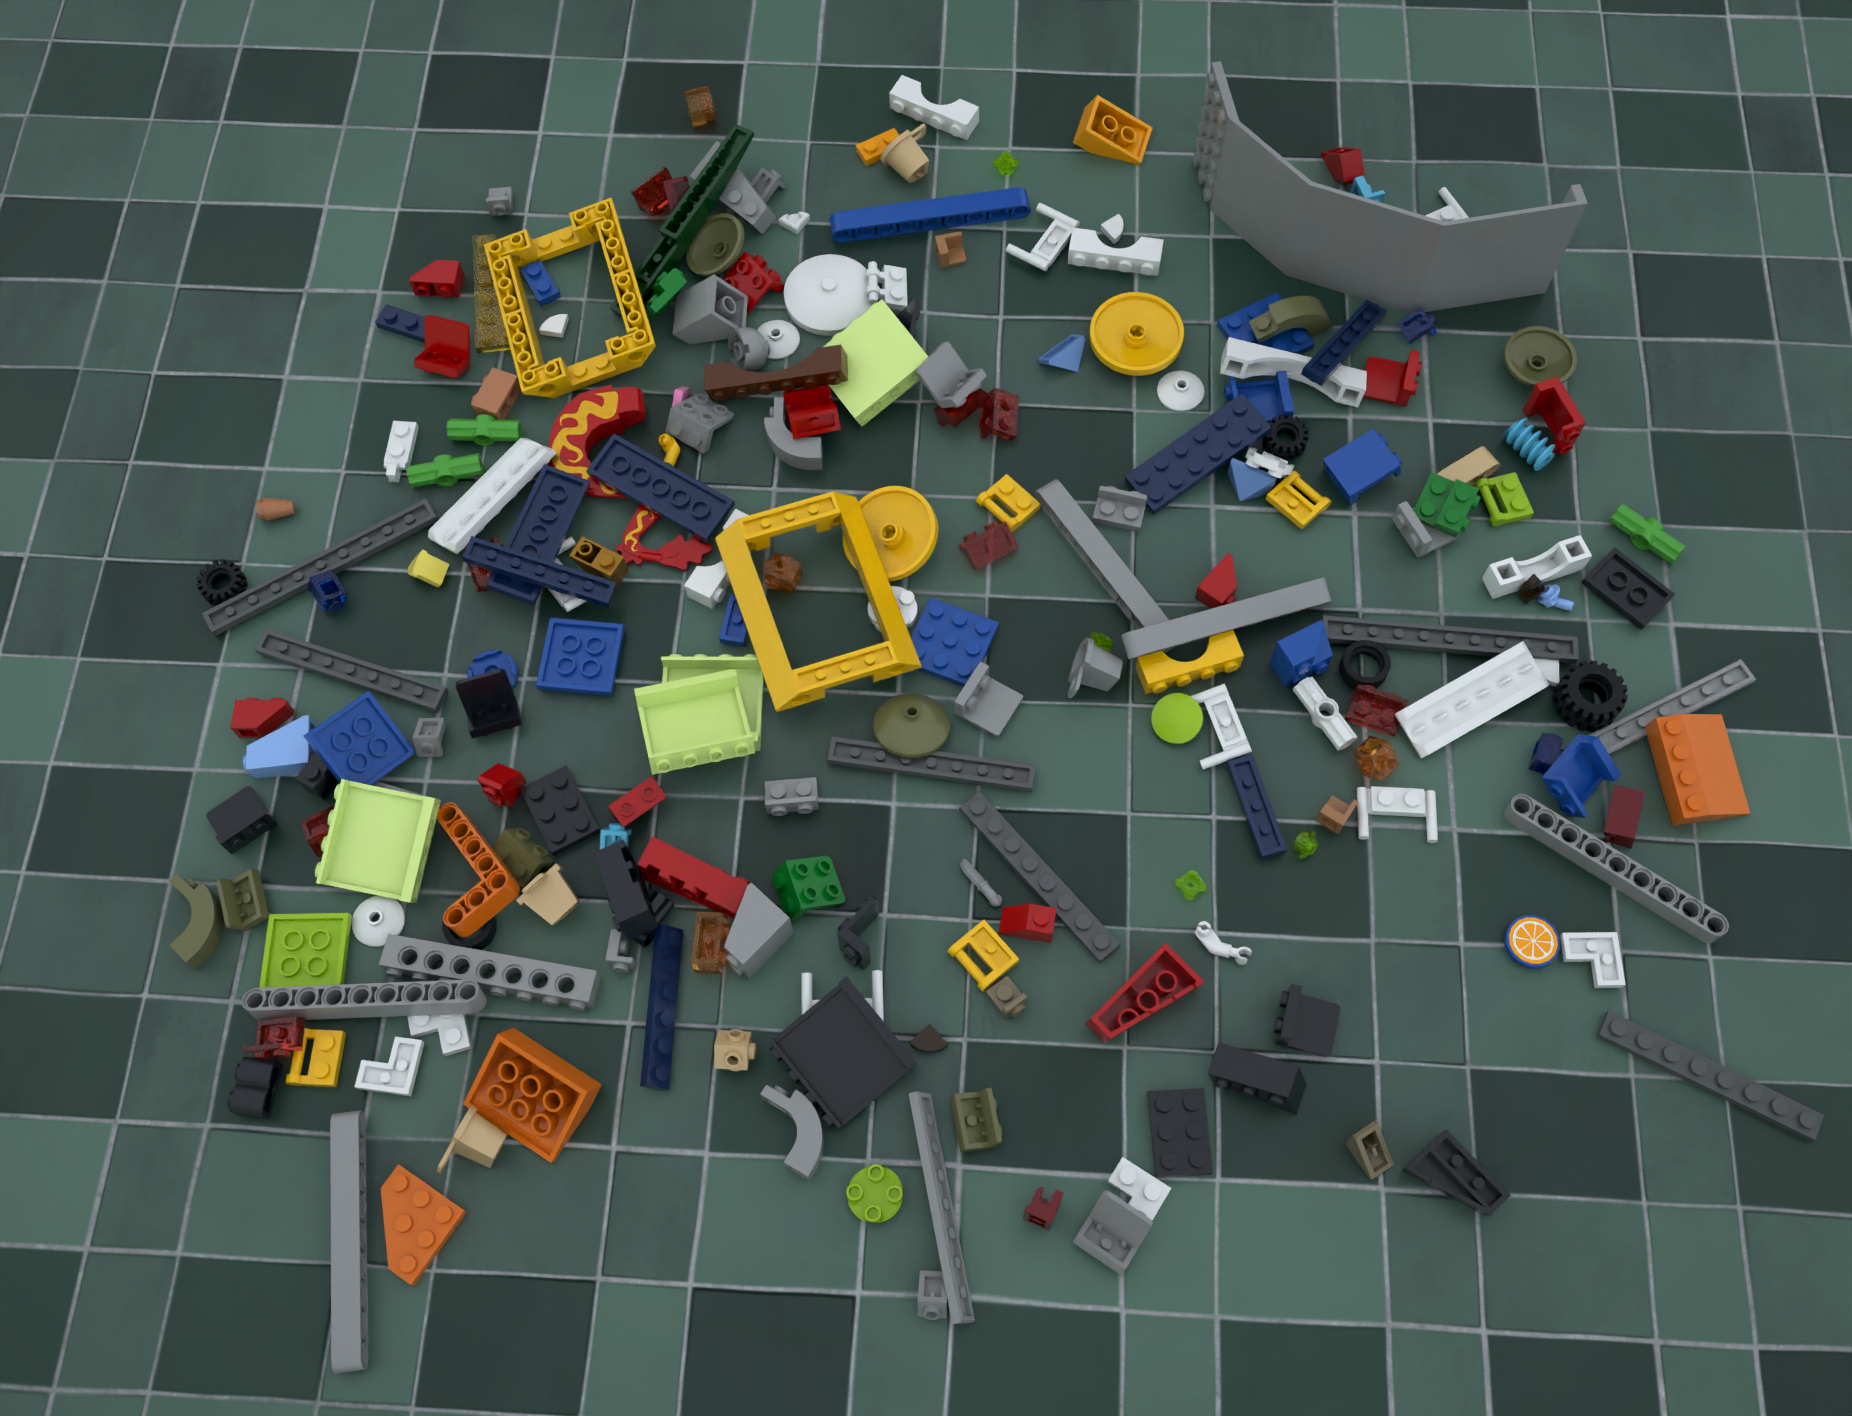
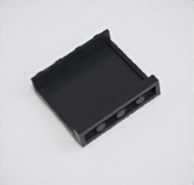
M847 976L838 983L839 985L775 1038L768 1040L772 1044L769 1050L779 1062L783 1059L790 1067L786 1071L796 1084L800 1081L807 1088L804 1094L813 1106L818 1103L825 1111L821 1114L823 1119L831 1128L836 1125L838 1129H841L917 1065V1062Z

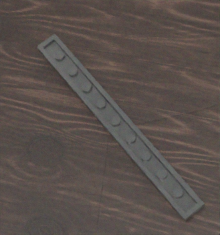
M425 498L203 612L202 615L212 634L217 636L436 523L438 518Z
M1323 615L1321 619L1324 623L1329 643L1351 645L1353 642L1360 640H1371L1380 644L1383 648L1495 657L1524 641L1533 658L1559 660V663L1576 664L1579 660L1578 637L1326 615Z

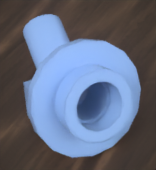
M1549 584L1544 586L1545 590L1537 598L1540 604H1544L1547 608L1554 606L1572 611L1574 602L1559 598L1560 587L1558 585Z

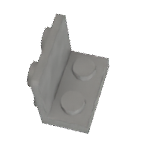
M980 661L954 701V714L999 737L1023 700V695L992 679L989 676V666Z

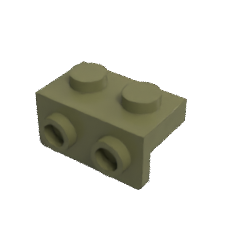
M522 828L505 829L492 848L519 885L524 888L537 876L542 867L551 866L554 861L548 856L546 849L537 845L530 838L531 835Z
M249 869L232 880L220 878L216 881L223 918L227 928L247 931L269 918L259 870Z
M991 1087L984 1088L979 1092L957 1093L950 1096L960 1152L991 1149L1002 1143V1127L998 1123L996 1113L997 1102Z

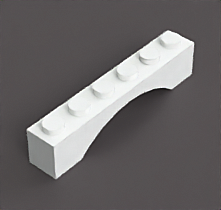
M1228 337L1222 353L1220 366L1221 374L1241 379L1261 375L1276 376L1277 371H1286L1288 378L1301 381L1318 389L1335 402L1358 407L1366 391L1367 371L1340 365L1327 381L1320 386L1301 375L1303 367L1312 359L1311 357Z

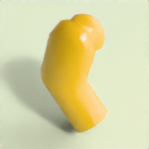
M665 433L658 440L666 453L663 461L674 467L680 454V446L672 436Z

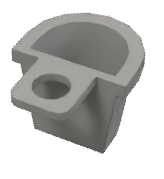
M1086 637L1080 644L1071 666L1068 678L1070 686L1067 697L1072 698L1077 693L1080 684L1108 692L1120 679L1123 660L1096 646L1093 639Z

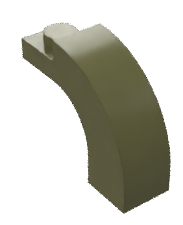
M1294 296L1268 305L1269 311L1249 321L1259 343L1292 328H1305L1313 337L1333 327L1322 302L1312 296Z
M176 873L169 881L189 901L191 919L184 932L169 946L188 965L197 970L211 956L221 939L224 927L222 907L216 894L203 882L198 885L191 877L188 876L184 879Z

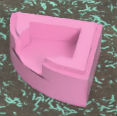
M682 386L675 389L672 407L689 398L691 388Z

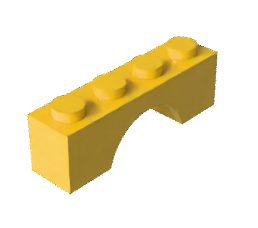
M1234 630L1209 636L1206 652L1194 661L1179 662L1171 659L1161 650L1138 657L1135 668L1145 694L1152 692L1158 694L1172 686H1186L1191 681L1199 678L1206 680L1223 671L1226 673L1233 672L1241 666L1244 654Z

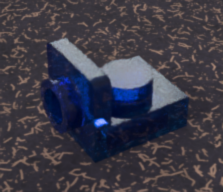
M1422 307L1397 322L1410 344L1428 332H1431L1432 335L1437 333L1434 327L1438 324L1431 312L1426 314Z

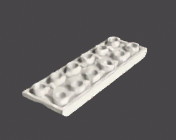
M520 438L429 529L428 538L434 543L458 554L467 546L471 536L475 537L481 532L484 526L494 516L498 515L501 509L511 499L516 497L517 493L534 478L543 465H547L556 451L528 438Z
M1524 641L1398 711L1395 713V716L1421 759L1549 686V683L1535 663Z

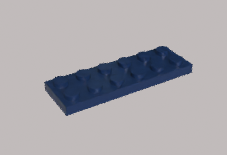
M1240 394L1125 475V480L1134 491L1148 496L1146 506L1153 514H1156L1231 461L1232 458H1235L1272 432V427L1243 394Z
M616 434L612 435L586 470L592 478L707 543L735 506L734 500Z
M544 464L504 547L555 562L589 489L590 481ZM492 571L486 584L489 590L533 606L543 588Z

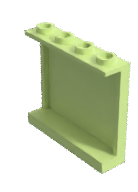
M882 299L878 303L871 305L867 312L854 319L841 333L835 334L831 341L823 346L842 345L847 354L848 381L829 386L861 427L921 380L916 373V369L928 357Z
M671 654L669 656H661L663 664L662 683L735 669L750 732L753 734L755 751H761L764 677L756 655L748 654L744 657H733L732 655L722 654L719 657H708L704 654H697L694 657H683L679 654Z
M735 669L634 689L652 775L755 753L753 734L750 732Z
M341 779L340 784L336 786L334 791V799L336 800L334 810H331L328 816V825H330L328 835L323 838L321 844L323 856L315 869L316 883L393 898L409 903H417L441 800Z

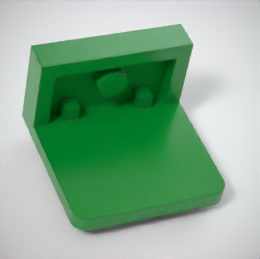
M829 856L786 860L772 874L773 885L777 889L781 901V909L790 918L791 922L798 921L808 910L839 906L845 902L844 893Z

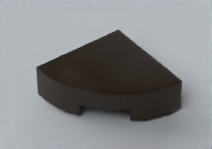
M1535 574L1529 577L1520 589L1519 598L1524 604L1529 603L1545 590L1542 582Z
M930 1024L909 1042L914 1049L921 1052H940L948 1047V1043Z

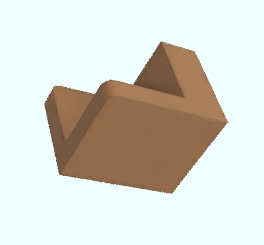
M961 231L935 236V251L940 269L966 263Z
M1331 796L1321 809L1316 822L1339 834L1357 806L1358 801L1354 799L1348 805L1337 797Z

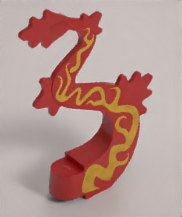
M611 384L577 395L563 408L555 419L549 437V448L555 450L556 454L547 465L589 480L590 486L586 496L629 499L589 476L586 470L592 464L589 456L591 449L597 442L613 434L626 433V427L640 424L645 420L643 391L637 387H622L613 390ZM640 504L624 530L622 544L616 546L617 552L622 553L621 556L624 557L627 565L635 562L640 566L643 564V561L657 562L666 567H673L682 571H687L688 563L701 565L703 556L712 552V546L701 543L697 536H693L689 541H684V537L678 535L674 540L659 548L658 551L643 547L640 543V537L661 516Z

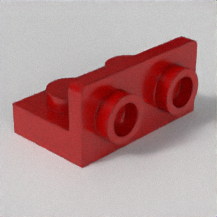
M651 776L610 804L608 808L613 817L617 818L623 827H626L663 801L666 795Z

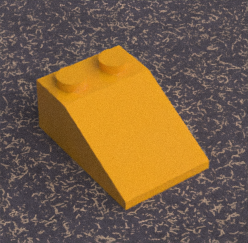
M1097 95L1084 108L1073 143L1091 154L1140 165L1153 127Z

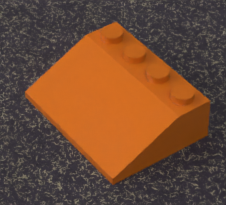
M1678 714L1657 717L1645 726L1672 826L1751 814L1722 714Z
M511 1028L497 1034L463 1105L467 1108L471 1106L478 1108L477 1114L550 1163H553L591 1108L602 1084L517 1029Z

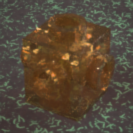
M777 552L773 554L771 559L766 560L762 570L765 582L770 588L777 591L783 590L790 594L794 592L803 576L802 564L800 562H797L788 554L781 555Z
M1369 736L1353 752L1360 765V771L1369 778L1373 777L1384 780L1400 764L1395 755L1396 751L1389 744L1388 740Z

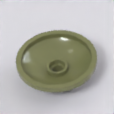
M720 213L708 218L686 251V260L689 268L695 274L702 277L717 275L728 269L739 256L743 246L744 229L741 222L735 216L728 213Z
M1531 326L1515 332L1509 338L1504 349V361L1509 372L1518 381L1535 387L1537 383L1557 376L1562 384L1565 383L1572 376L1576 368L1577 354L1570 340L1560 332L1548 327Z
M902 694L890 698L878 708L873 720V730L879 744L890 753L906 758H918L932 754L943 746L949 736L950 720L944 707L936 700L921 694Z

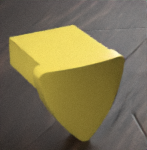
M422 549L410 563L407 572L410 576L421 579L438 588L441 586L450 564L428 554L427 551Z

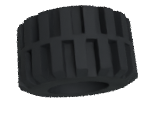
M1592 660L1589 664L1586 661H1582L1578 666L1576 664L1573 665L1565 673L1554 690L1553 702H1557L1554 707L1556 712H1561L1559 717L1562 720L1567 719L1569 726L1573 727L1576 725L1578 730L1581 731L1588 728L1589 732L1597 728L1600 730L1610 725L1622 711L1628 695L1625 694L1628 691L1627 685H1622L1624 679L1622 676L1618 677L1616 675L1617 670L1614 668L1610 670L1607 668L1608 664L1602 663L1598 665L1597 661ZM1579 688H1586L1595 692L1600 698L1601 704H1593L1585 700L1580 694Z

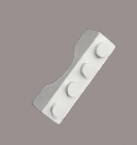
M901 75L889 93L890 109L910 116L917 121L929 124L936 129L948 132L955 137L967 140L979 123V106L962 99L947 105L931 103L921 93V82Z
M1073 228L1068 253V264L1158 276L1164 240L1140 237L1132 246L1118 249L1102 243L1095 230Z
M735 509L723 526V531L738 518L749 515ZM723 560L712 566H697L684 585L687 597L711 609L714 608L717 602L720 603L723 600L726 588L730 584Z
M1579 535L1560 541L1548 551L1528 560L1515 561L1511 557L1489 564L1482 580L1492 599L1520 591L1523 584L1533 574L1544 583L1581 571L1592 555L1583 538Z

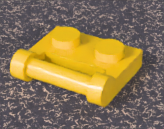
M1293 471L1291 475H1288L1267 494L1266 500L1302 530L1321 512H1324L1332 501L1326 496L1322 497L1300 478L1301 475L1298 472ZM1294 485L1296 488H1298L1303 494H1305L1309 499H1311L1316 505L1314 506L1311 502H1309L1305 497H1303L1299 492H1297V491H1296L1293 487H1291V486Z
M1008 474L1003 476L987 491L982 492L976 499V503L988 509L1005 525V529L1010 533L1019 528L1041 508V504ZM995 498L997 501H999L1015 517L1011 518L997 504H995L992 501V499Z
M985 920L977 924L947 951L952 958L956 957L978 982L977 986L982 992L989 989L994 982L1019 962V958ZM968 945L992 971L987 976L965 953L964 948Z
M295 1028L294 1038H296L290 1073L286 1074L285 1084L337 1087L346 1033L338 1030ZM307 1040H314L308 1076L301 1075Z

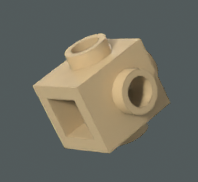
M739 1029L730 1031L718 1030L714 1044L715 1069H729L731 1071L748 1070L750 1060H755L756 1043H751V1032Z

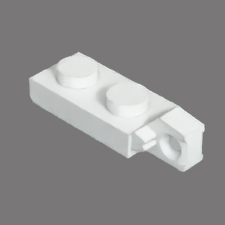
M393 421L384 457V468L387 469L386 476L389 478V482L399 483L402 470H406L411 464L419 429L417 422Z

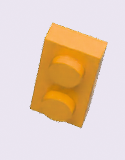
M895 128L857 144L856 152L866 166L880 160L884 149L899 134Z

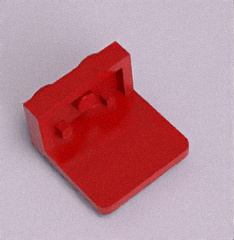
M744 251L723 280L748 296L747 315H749L769 288L782 293L785 284L780 280L782 276L777 271L766 266L768 262L759 254L754 256Z
M427 315L424 318L425 350L414 358V367L423 369L427 373H439L448 378H458L470 368V327L463 322Z
M1410 350L1406 363L1373 356L1368 357L1365 371H1367L1366 391L1363 398L1406 407L1410 396H1415L1419 382L1415 381V376H1419L1422 368V362H1419L1420 352Z

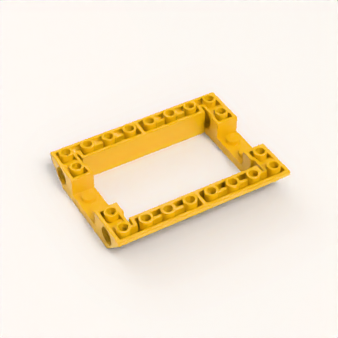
M612 197L570 212L571 226L536 239H532L527 229L484 244L518 380L524 395L548 398L559 397L641 367L656 347ZM601 241L628 334L605 340L608 352L568 367L561 357L544 364L520 268L535 261L541 260L543 262Z
M832 491L738 518L715 537L776 712L825 698V689L870 675L874 683L922 667L856 497ZM841 524V529L885 642L792 670L749 551L769 548L770 537L814 525L817 533Z

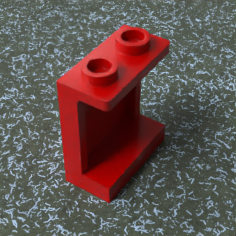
M1558 376L1537 383L1523 408L1527 418L1537 414L1542 416L1555 438L1552 443L1555 444V448L1552 451L1554 454L1569 452L1586 424Z
M828 384L783 393L793 439L841 430L837 406L833 403Z

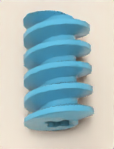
M1525 417L1510 426L1502 438H1507L1506 442L1508 445L1514 444L1513 449L1520 451L1522 458L1527 457V463L1530 465L1534 464V470L1538 471L1546 466L1555 456L1552 452L1555 444L1546 447L1545 445L1549 438L1545 437L1539 440L1538 438L1542 432L1539 430L1533 434L1532 430L1535 425L1531 424L1526 427L1525 424L1528 418Z

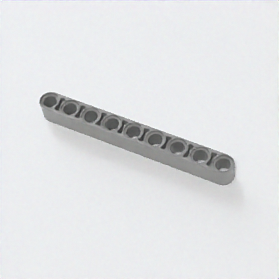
M1054 479L1035 490L1034 495L1041 504V508L1136 629L1169 621L1164 612L1059 480ZM1175 647L1168 648V649H1165V650H1162V651H1163L1164 653H1167L1168 651H1170L1171 649H1173V648H1175Z
M1323 577L1122 634L1121 638L1127 658L1133 659L1226 631L1332 602L1326 579Z
M1525 794L1515 795L1505 807L1504 817L1510 824L1701 942L1713 943L1728 931V920L1721 913ZM1514 806L1522 808L1524 813L1518 812ZM1538 820H1541L1544 823H1546L1547 828L1542 827L1538 823ZM1562 835H1566L1567 837H1569L1571 842L1565 841L1562 838ZM1585 849L1592 851L1594 857L1589 856ZM1609 864L1615 865L1618 872L1613 871ZM1634 879L1639 880L1642 887L1635 884ZM1658 893L1662 894L1666 898L1667 902L1662 901L1659 898ZM1683 908L1690 912L1691 917L1684 914ZM1707 923L1711 924L1715 928L1716 932L1711 931L1708 928Z
M469 979L253 988L247 991L242 998L243 1008L254 1019L262 1022L472 1014L483 1010L487 1003V997L477 982ZM471 994H475L472 998L467 999ZM448 995L445 999L441 1000L443 996Z
M362 1110L332 1114L330 1120L331 1364L335 1374L365 1370L368 1366L366 1120Z

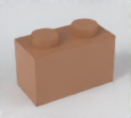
M492 367L489 374L484 377L478 393L474 394L471 400V406L476 417L486 414L493 416L496 420H505L521 393L518 376Z

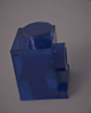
M333 569L309 578L308 590L313 594L322 611L326 609L336 611L343 607L344 602H346L347 592Z
M1542 733L1535 743L1528 769L1545 774L1564 751L1561 749L1563 739L1553 733Z

